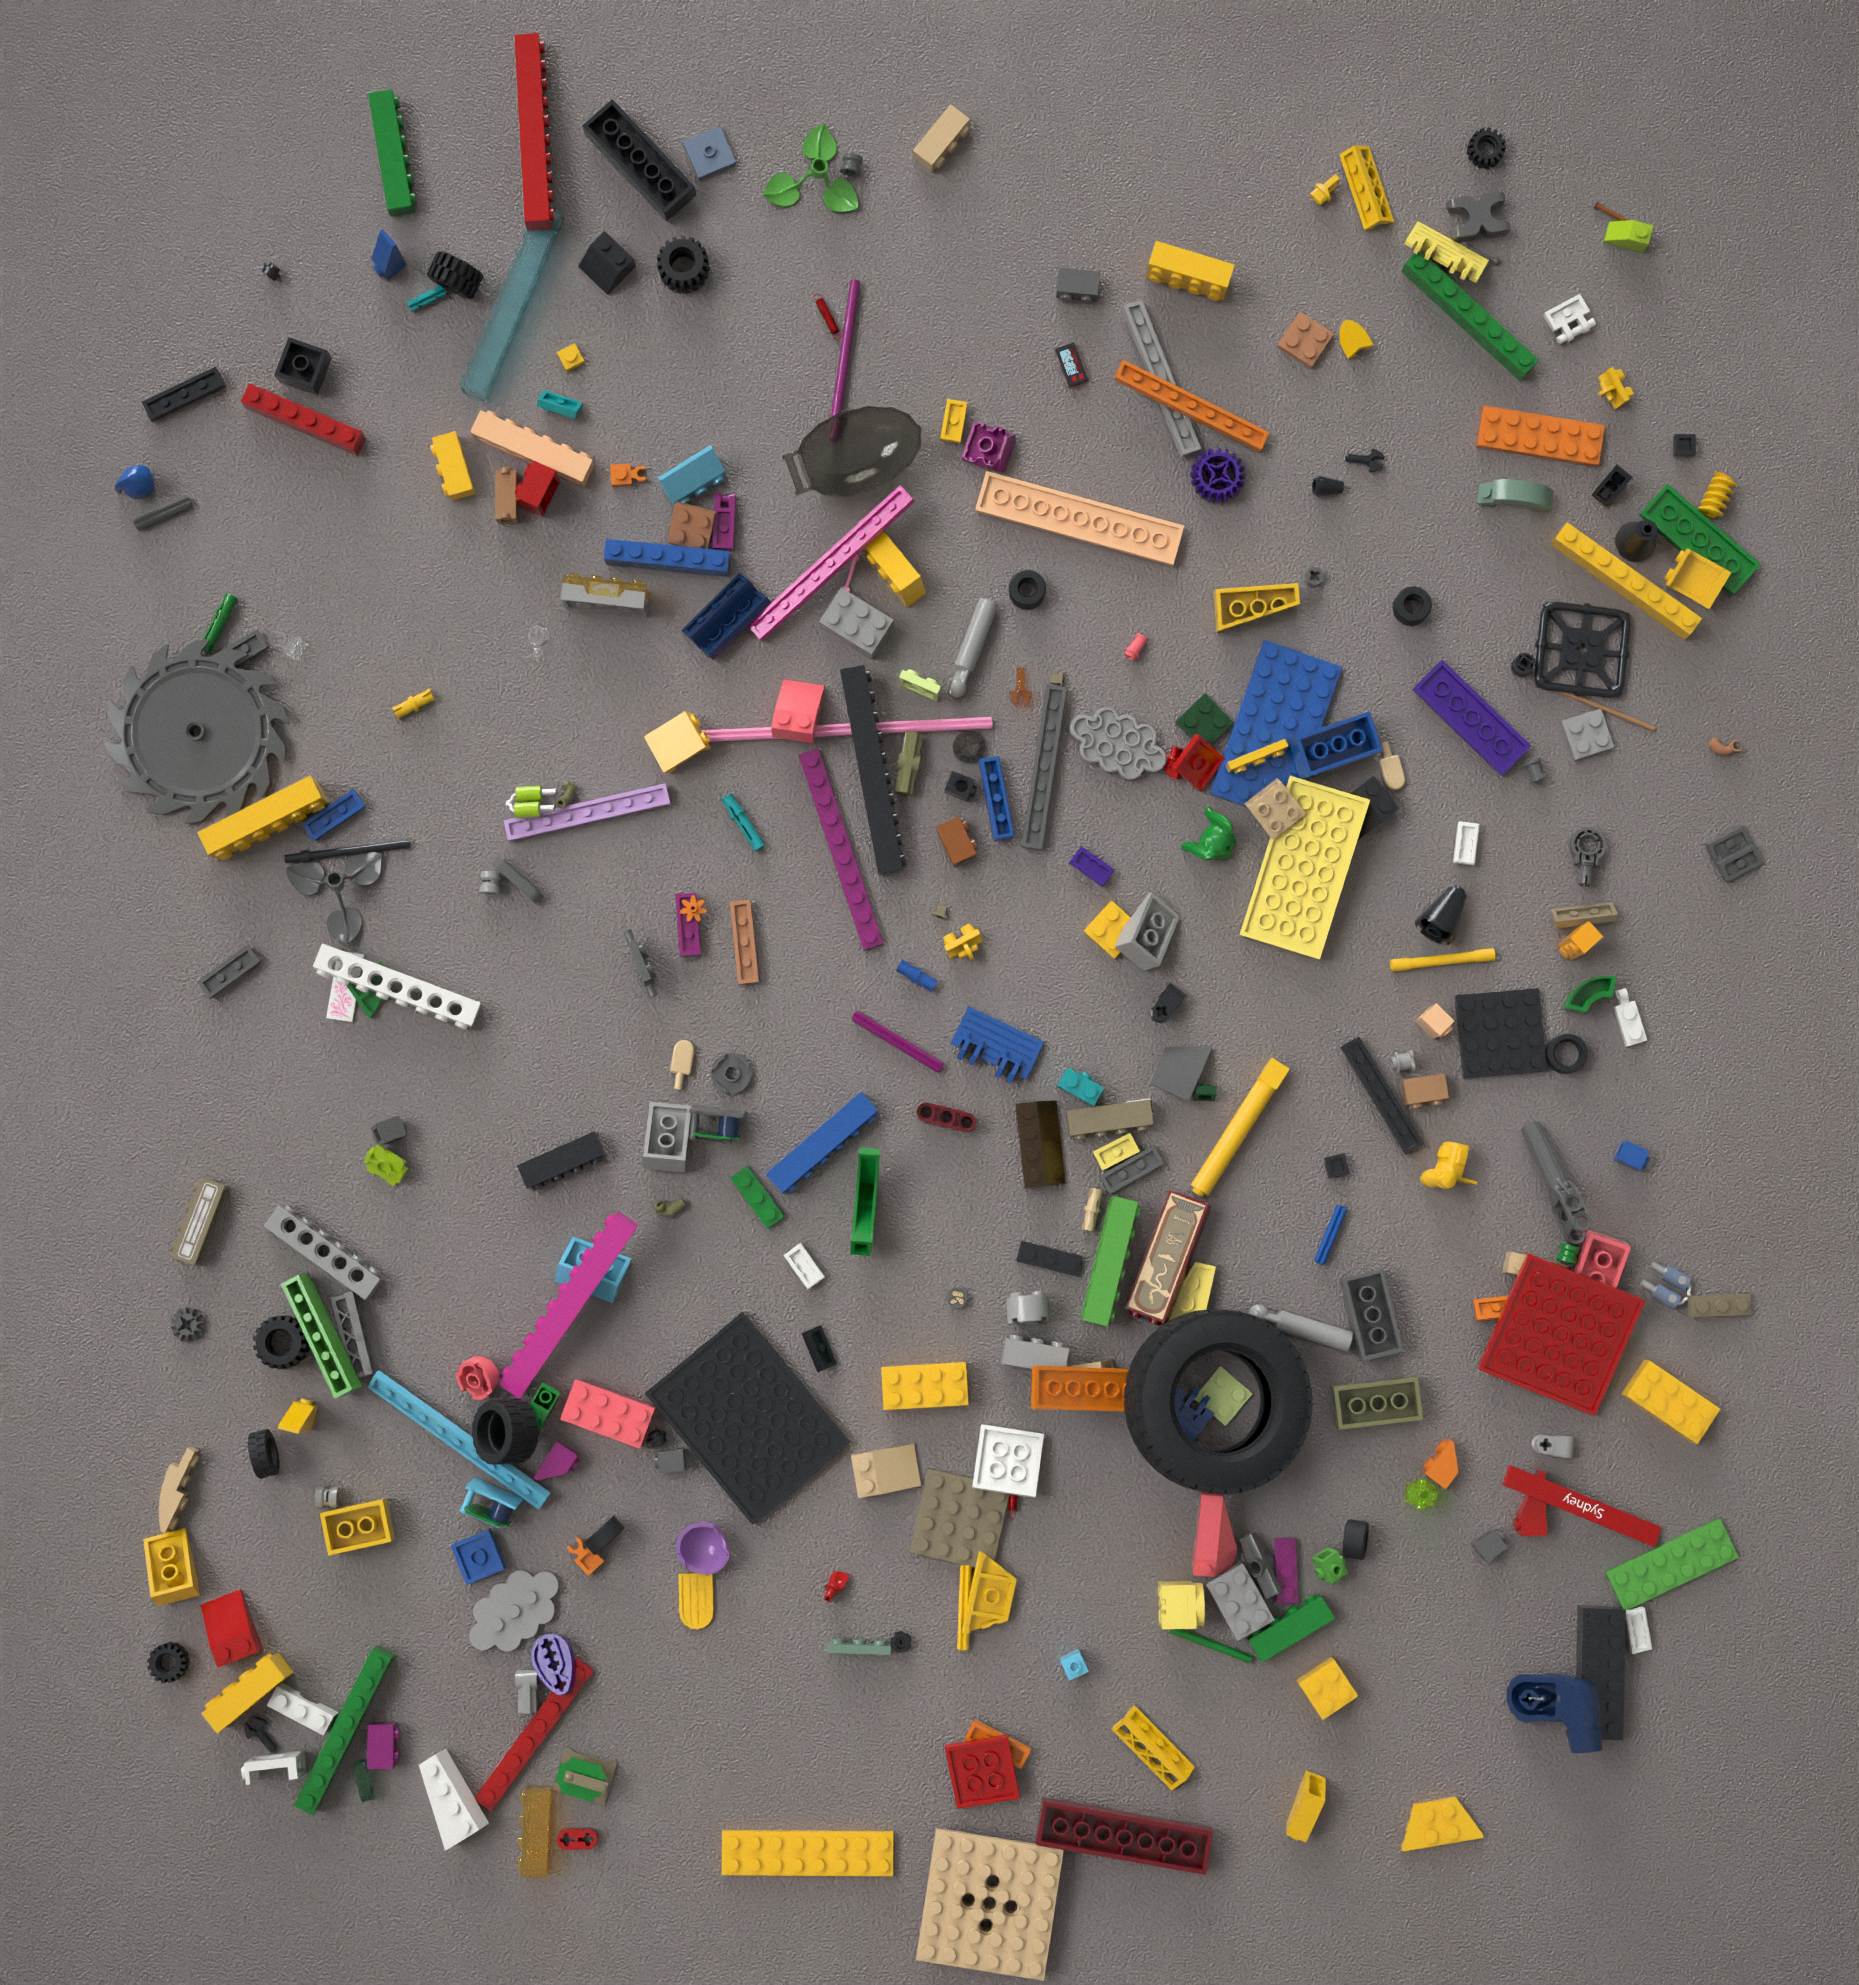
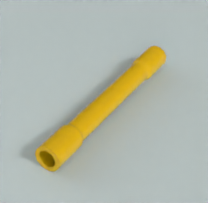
M1490 948L1472 952L1391 959L1390 970L1391 972L1413 968L1495 961V950Z

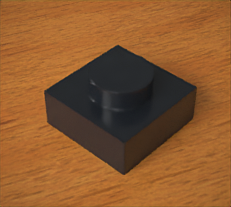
M1675 434L1673 436V456L1694 457L1696 455V434Z
M1345 1153L1323 1158L1328 1178L1350 1174Z

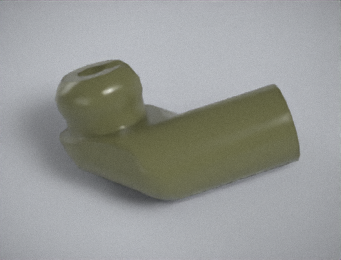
M566 781L562 785V790L565 791V794L556 800V805L559 808L568 805L576 792L575 784H572L570 781Z
M681 1198L673 1204L664 1203L663 1201H657L654 1204L655 1212L666 1217H673L686 1207Z

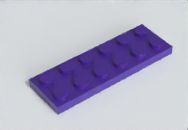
M1443 660L1412 689L1500 776L1531 747Z

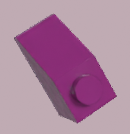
M557 1441L534 1476V1479L541 1480L566 1474L570 1470L574 1471L580 1462L577 1459L580 1454L562 1442Z

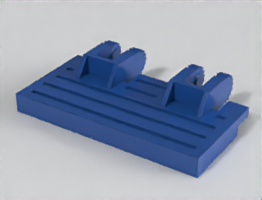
M968 1006L951 1045L959 1048L962 1040L965 1041L957 1057L960 1060L964 1058L969 1043L977 1046L969 1060V1064L972 1066L981 1049L984 1051L980 1058L991 1064L997 1065L999 1059L1002 1058L1003 1060L995 1075L998 1078L1002 1075L1007 1061L1015 1064L1007 1077V1082L1011 1084L1019 1067L1022 1069L1018 1076L1025 1080L1027 1079L1044 1042Z
M1177 1386L1175 1392L1177 1419L1185 1434L1194 1442L1214 1414L1206 1408L1202 1415H1200L1211 1397L1208 1395L1203 1397L1198 1407L1193 1410L1189 1405L1197 1397L1200 1389L1195 1387L1186 1401L1182 1402L1187 1393Z

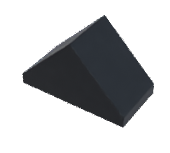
M1616 464L1591 495L1608 507L1633 476Z

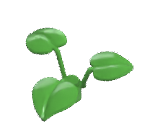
M824 123L812 129L803 142L802 149L804 155L809 159H814L810 170L796 184H794V179L789 174H775L768 181L763 193L764 198L776 206H791L798 201L800 196L796 188L809 176H812L815 179L824 178L825 184L829 188L823 194V200L828 209L840 213L853 211L858 208L856 192L847 180L836 178L832 185L829 183L828 174L826 173L828 168L827 161L834 157L837 146Z

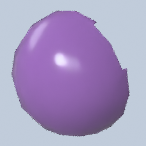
M700 1521L691 1524L681 1532L677 1539L676 1553L679 1561L685 1568L695 1573L710 1575L717 1573L726 1565L730 1557V1548L725 1534L718 1525L712 1522Z

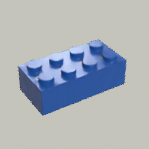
M1370 711L1287 739L1300 779L1383 751Z

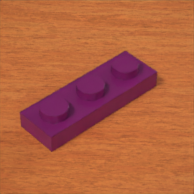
M696 892L675 894L680 957L701 955L699 921L693 916L687 922V914L680 913V910L687 908L683 905L682 900L690 902L691 896L694 895L697 903Z
M1274 1538L1275 1577L1282 1590L1281 1593L1276 1594V1603H1298L1296 1538Z

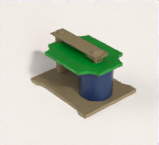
M565 1747L553 1790L561 1791L562 1794L589 1802L596 1800L599 1804L605 1805L617 1762L598 1759Z

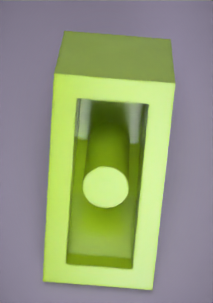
M1635 220L1609 222L1603 242L1643 253L1649 244L1653 225Z

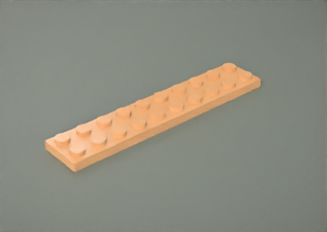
M986 471L975 512L1169 566L1174 565L1184 525Z

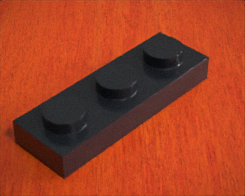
M1021 1241L1016 1261L1078 1277L1083 1256Z

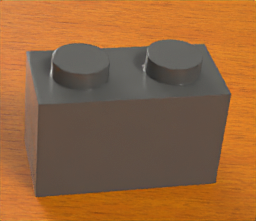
M1059 268L1056 298L1066 302L1072 300H1081L1082 303L1087 304L1097 302L1100 271Z

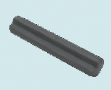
M185 496L134 519L133 523L135 528L140 531L187 510L193 505L190 498Z

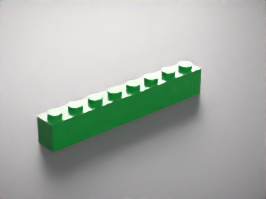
M1422 251L1414 254L1404 264L1401 272L1515 378L1521 381L1535 367L1539 360L1430 259H1424L1425 254Z
M379 1646L372 1648L294 1804L295 1807L311 1815L318 1811L395 1654Z

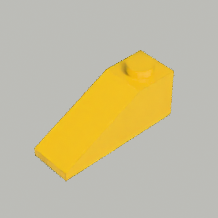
M301 1398L300 1401H294L279 1423L278 1429L297 1434L312 1431L318 1406L313 1405L312 1400Z

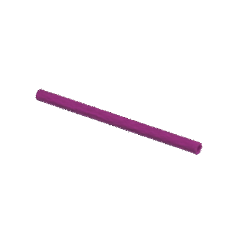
M855 279L850 280L827 439L834 441L838 440L860 281Z

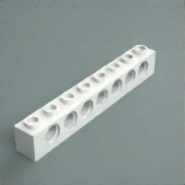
M323 943L313 964L314 970H317L316 974L328 978L330 975L336 977V981L341 984L357 985L356 989L368 993V990L376 992L375 996L381 999L388 1000V997L395 999V1003L407 1008L408 1005L416 1007L415 1011L427 1015L428 1012L435 1014L436 1019L447 1022V1020L456 1022L455 1026L465 1030L467 1027L473 1028L481 1007V1003ZM335 961H341L343 967L339 971H334L332 964ZM360 968L363 970L360 978H353L351 976L354 969ZM374 976H381L383 978L380 985L375 986L371 984ZM394 983H400L403 986L399 993L391 991V986ZM415 990L422 992L421 999L417 1001L411 999V993ZM433 998H440L442 1004L438 1008H433L430 1005ZM459 1005L462 1008L459 1015H452L450 1013L452 1006Z

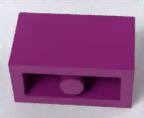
M371 1722L368 1725L367 1769H393L400 1762V1750H397V1741H400V1728H397V1722Z

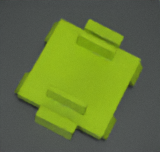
M379 1144L375 1148L372 1147L364 1159V1163L368 1164L367 1171L373 1175L380 1176L392 1186H395L397 1183L399 1184L404 1179L408 1170L404 1166L406 1163L404 1159Z

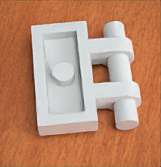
M1580 294L1543 314L1552 332L1561 330L1562 335L1556 337L1559 344L1574 340L1575 336L1589 332L1590 328L1596 325L1593 318L1588 321L1584 318L1590 310ZM1577 321L1578 326L1570 330L1568 324Z

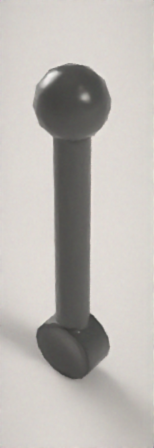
M1462 242V246L1492 261L1494 265L1500 263L1498 257H1492L1470 246L1467 242Z

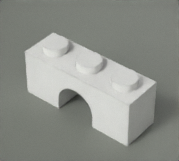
M284 1683L278 1685L267 1704L268 1707L323 1736L329 1732L339 1712L322 1703L316 1704L300 1696L301 1692Z

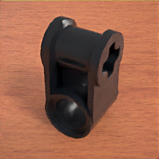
M1169 983L1150 1011L1151 1019L1156 1023L1166 1021L1187 995L1172 983ZM1162 1008L1164 1010V1015L1158 1017L1157 1010H1160Z

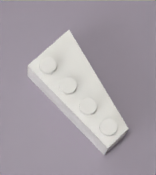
M447 1749L440 1751L419 1765L445 1851L489 1824Z

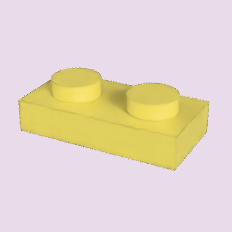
M1131 1133L1093 1151V1154L1103 1171L1140 1151Z

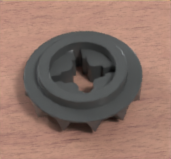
M183 1308L178 1310L172 1317L170 1327L173 1335L179 1340L193 1341L203 1333L205 1320L198 1310ZM183 1319L186 1321L194 1319L190 1324L191 1330L188 1328L181 1329L184 1325Z

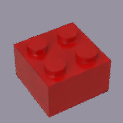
M533 460L532 464L528 465L525 469V478L522 484L519 483L515 489V498L521 508L543 518L561 481L555 470Z

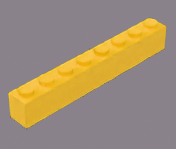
M1568 522L1551 542V546L1683 640L1691 635L1702 618Z

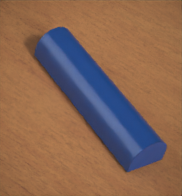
M995 756L979 759V769L993 841L1012 839L1015 835L1000 758Z

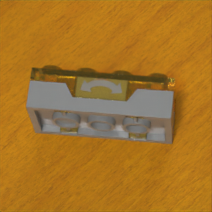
M578 573L564 575L561 601L566 609L647 618L650 592L647 591V584H644L643 581L631 580V582H623V579L615 577L611 578V580H605L597 575H591L590 578L582 577Z

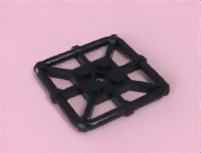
M1546 602L1543 604L1538 641L1535 642L1537 652L1534 670V680L1536 683L1534 684L1536 687L1550 691L1574 693V696H1580L1581 694L1606 698H1618L1621 696L1625 683L1627 659L1630 655V652H1628L1631 626L1630 614L1619 609L1591 606L1589 603L1580 605L1564 602ZM1555 610L1582 613L1581 629L1568 627ZM1589 614L1618 618L1603 631L1588 630ZM1549 616L1562 631L1561 644L1546 641ZM1622 623L1620 651L1604 649L1605 635ZM1584 645L1587 652L1584 655H1580L1577 647ZM1545 649L1560 651L1559 665L1542 677ZM1603 656L1619 658L1616 685L1602 670ZM1561 669L1576 671L1575 685L1546 681ZM1583 672L1596 673L1608 689L1582 686Z

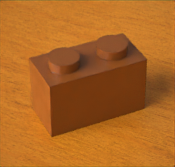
M958 816L936 827V831L953 867L976 857L975 851L978 850L974 839L970 840L967 835L969 828L965 820L961 821Z

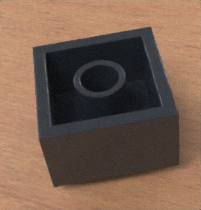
M288 337L274 375L280 383L318 396L332 357L327 350Z

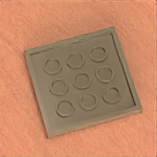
M928 1468L909 1552L976 1567L978 1553L981 1551L995 1561L1009 1494L972 1489L973 1478Z

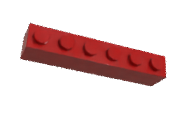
M250 383L240 401L250 411L358 456L366 439L362 431Z

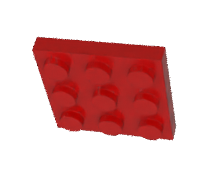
M1008 1734L945 1745L944 1748L957 1809L1020 1799Z

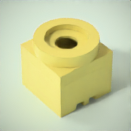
M1158 1581L1159 1625L1162 1629H1197V1626H1204L1205 1601L1202 1583H1193L1192 1581Z

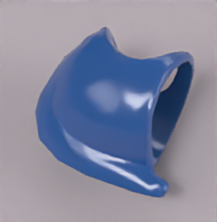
M144 465L128 467L115 484V491L117 493L123 491L134 499L146 498L154 489L152 473Z

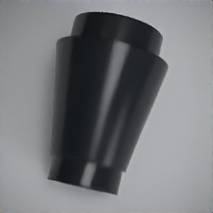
M1319 476L1314 478L1312 482V492L1317 494V496L1343 493L1344 490L1343 481Z

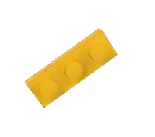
M1286 739L1227 762L1226 768L1228 773L1234 771L1235 774L1245 771L1247 769L1246 766L1250 764L1257 766L1266 762L1265 758L1273 756V758H1277L1285 754L1284 750L1288 748Z

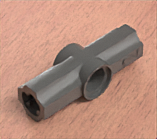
M1254 1532L1239 1539L1238 1541L1248 1561L1246 1569L1250 1576L1256 1578L1264 1598L1267 1599L1281 1593L1282 1590L1273 1572V1559L1264 1553L1256 1533Z

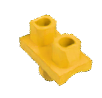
M1612 367L1598 377L1602 388L1598 395L1599 397L1606 396L1608 402H1611L1615 410L1630 400L1634 393L1631 387H1623L1621 382L1625 379V375L1622 369L1614 370Z
M971 924L961 928L963 936L959 939H956L953 933L943 937L944 947L950 959L959 956L960 959L968 956L970 960L974 959L972 953L978 950L977 945L983 942L979 930H975Z

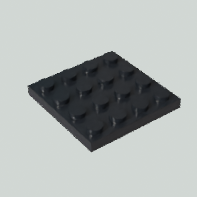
M1539 988L1454 996L1463 1079L1547 1071Z

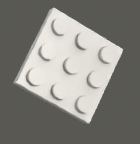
M981 1424L972 1489L1035 1498L1044 1434Z

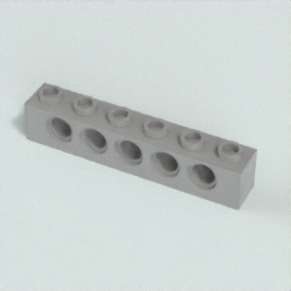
M278 1205L264 1224V1227L364 1300H369L384 1280L380 1277L381 1272L372 1266L370 1268L363 1264L364 1260L358 1255L353 1254L351 1256L346 1252L348 1248L337 1241L335 1244L329 1240L331 1236L322 1229L318 1232L312 1227L314 1224L307 1218L303 1217L301 1219L296 1216L297 1211L289 1205L285 1207ZM291 1220L296 1224L293 1232H289L287 1229V1224ZM306 1233H311L313 1240L307 1245L304 1242V1236ZM324 1245H327L330 1249V1253L326 1257L322 1256L320 1252ZM341 1257L347 1261L344 1269H340L337 1265ZM357 1270H361L364 1274L363 1279L359 1282L354 1278Z

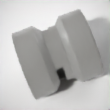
M481 871L482 885L480 886L479 893L500 894L501 887L499 886V881L501 880V873Z
M318 1486L316 1488V1508H323L325 1506L330 1508L339 1507V1487L326 1489L325 1487Z

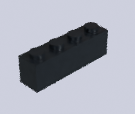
M593 1131L521 1163L517 1167L526 1188H533V1191L545 1187L544 1183L552 1180V1182L559 1181L565 1178L563 1174L571 1171L574 1174L583 1170V1165L591 1163V1165H595L603 1161L602 1157L606 1156V1153L597 1133Z

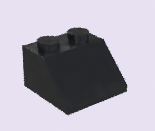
M604 231L589 246L578 267L608 295L636 265L634 258Z

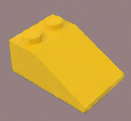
M183 1528L143 1539L150 1596L155 1604L159 1607L200 1596L198 1577L186 1529Z

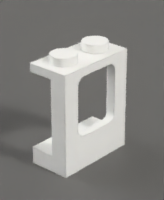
M305 1751L253 1756L242 1766V1779H245L246 1785H250L260 1778L259 1770L288 1767L289 1780L298 1779L306 1773Z

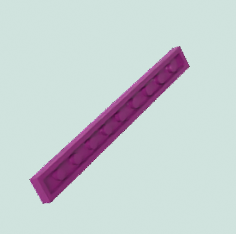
M814 749L799 754V759L863 950L883 945L819 750Z

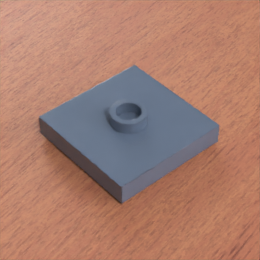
M720 126L683 141V145L699 180L736 165L734 156Z

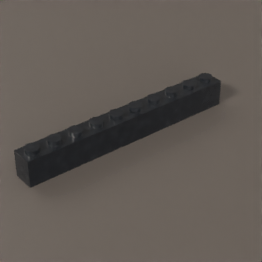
M864 665L840 669L878 875L903 871L902 866L906 865L904 853L900 854L898 845H902L900 833H896L895 825H898L896 812L892 813L891 805L895 804L893 792H888L887 784H891L889 771L884 772L883 767L887 760L885 751H880L879 743H883L881 731H877L875 724L879 723L877 710L873 711L872 708L875 696L874 691L869 690L868 682H872L870 670H865Z

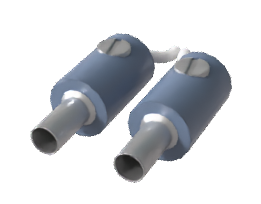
M1654 1261L1651 1263L1650 1268L1661 1273V1279L1682 1291L1688 1287L1687 1295H1691V1286L1689 1284L1691 1277L1670 1265L1663 1267ZM1643 1279L1640 1284L1641 1287L1652 1292V1298L1672 1309H1675L1677 1305L1684 1304L1687 1300V1297H1685L1680 1302L1681 1295L1659 1283L1654 1286Z

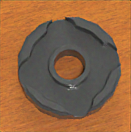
M724 1054L712 1066L711 1077L713 1084L725 1094L735 1095L742 1093L749 1087L752 1081L753 1071L751 1064L740 1054ZM729 1068H735L738 1071V1076L733 1080L726 1077V1072Z

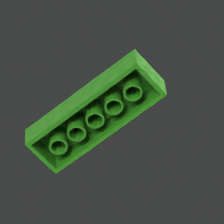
M1111 1196L1109 1199L1080 1317L1081 1320L1108 1326L1109 1322H1113L1115 1311L1112 1310L1114 1302H1118L1120 1290L1117 1287L1119 1281H1123L1125 1269H1122L1124 1261H1128L1130 1249L1127 1248L1128 1242L1133 1240L1135 1228L1132 1227L1133 1221L1138 1220L1140 1207H1137L1138 1202L1116 1196Z

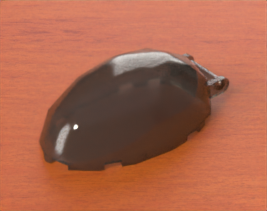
M866 406L840 412L819 423L803 438L797 451L782 456L796 489L795 495L798 496L814 490L822 495L847 497L869 492L893 480L912 464L921 448L922 428L917 425L910 414L893 407ZM795 456H798L802 473L809 487H803L793 459Z

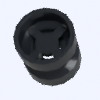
M1528 653L1519 654L1511 663V671L1518 677L1527 676L1535 667L1534 657Z

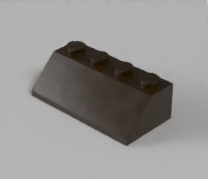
M1057 1101L1016 1103L1015 1112L1024 1188L1066 1184Z

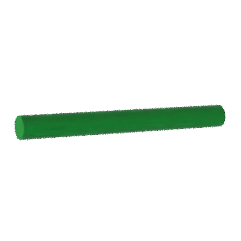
M1170 1629L1169 1633L1246 1663L1251 1662L1252 1655L1184 1629Z

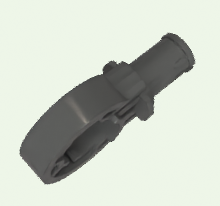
M1584 827L1576 831L1569 843L1570 853L1574 857V865H1578L1580 868L1578 885L1583 887V884H1585L1584 887L1592 886V868L1599 867V860L1607 847L1604 835L1592 827ZM1582 834V835L1578 838V840L1576 841V843L1574 844L1575 838H1576L1578 835ZM1585 837L1591 838L1596 842L1599 839V842L1596 844V851L1587 853L1581 850L1579 846L1580 840Z

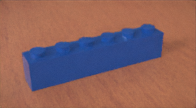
M606 539L604 561L606 565L729 577L731 560L729 551Z
M860 1092L768 1171L766 1175L782 1193L786 1191L789 1194L798 1186L796 1182L799 1179L803 1178L805 1180L814 1172L812 1170L817 1164L822 1166L830 1159L828 1154L833 1150L838 1152L846 1145L843 1141L849 1136L852 1139L862 1131L860 1127L864 1123H867V1125L872 1123L877 1118L875 1114L878 1110Z

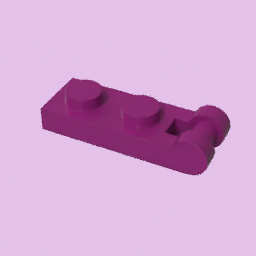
M715 493L714 511H716L713 525V550H734L736 493H729V495ZM721 503H729V508H721Z

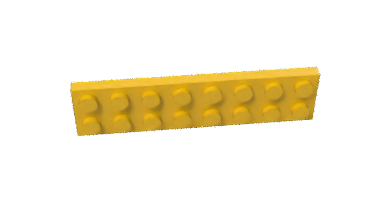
M722 1830V1875L893 1876V1831Z

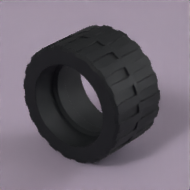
M522 1399L489 1400L477 1409L474 1421L472 1422V1438L476 1452L483 1461L492 1465L525 1462L535 1452L539 1436L537 1416L531 1405Z

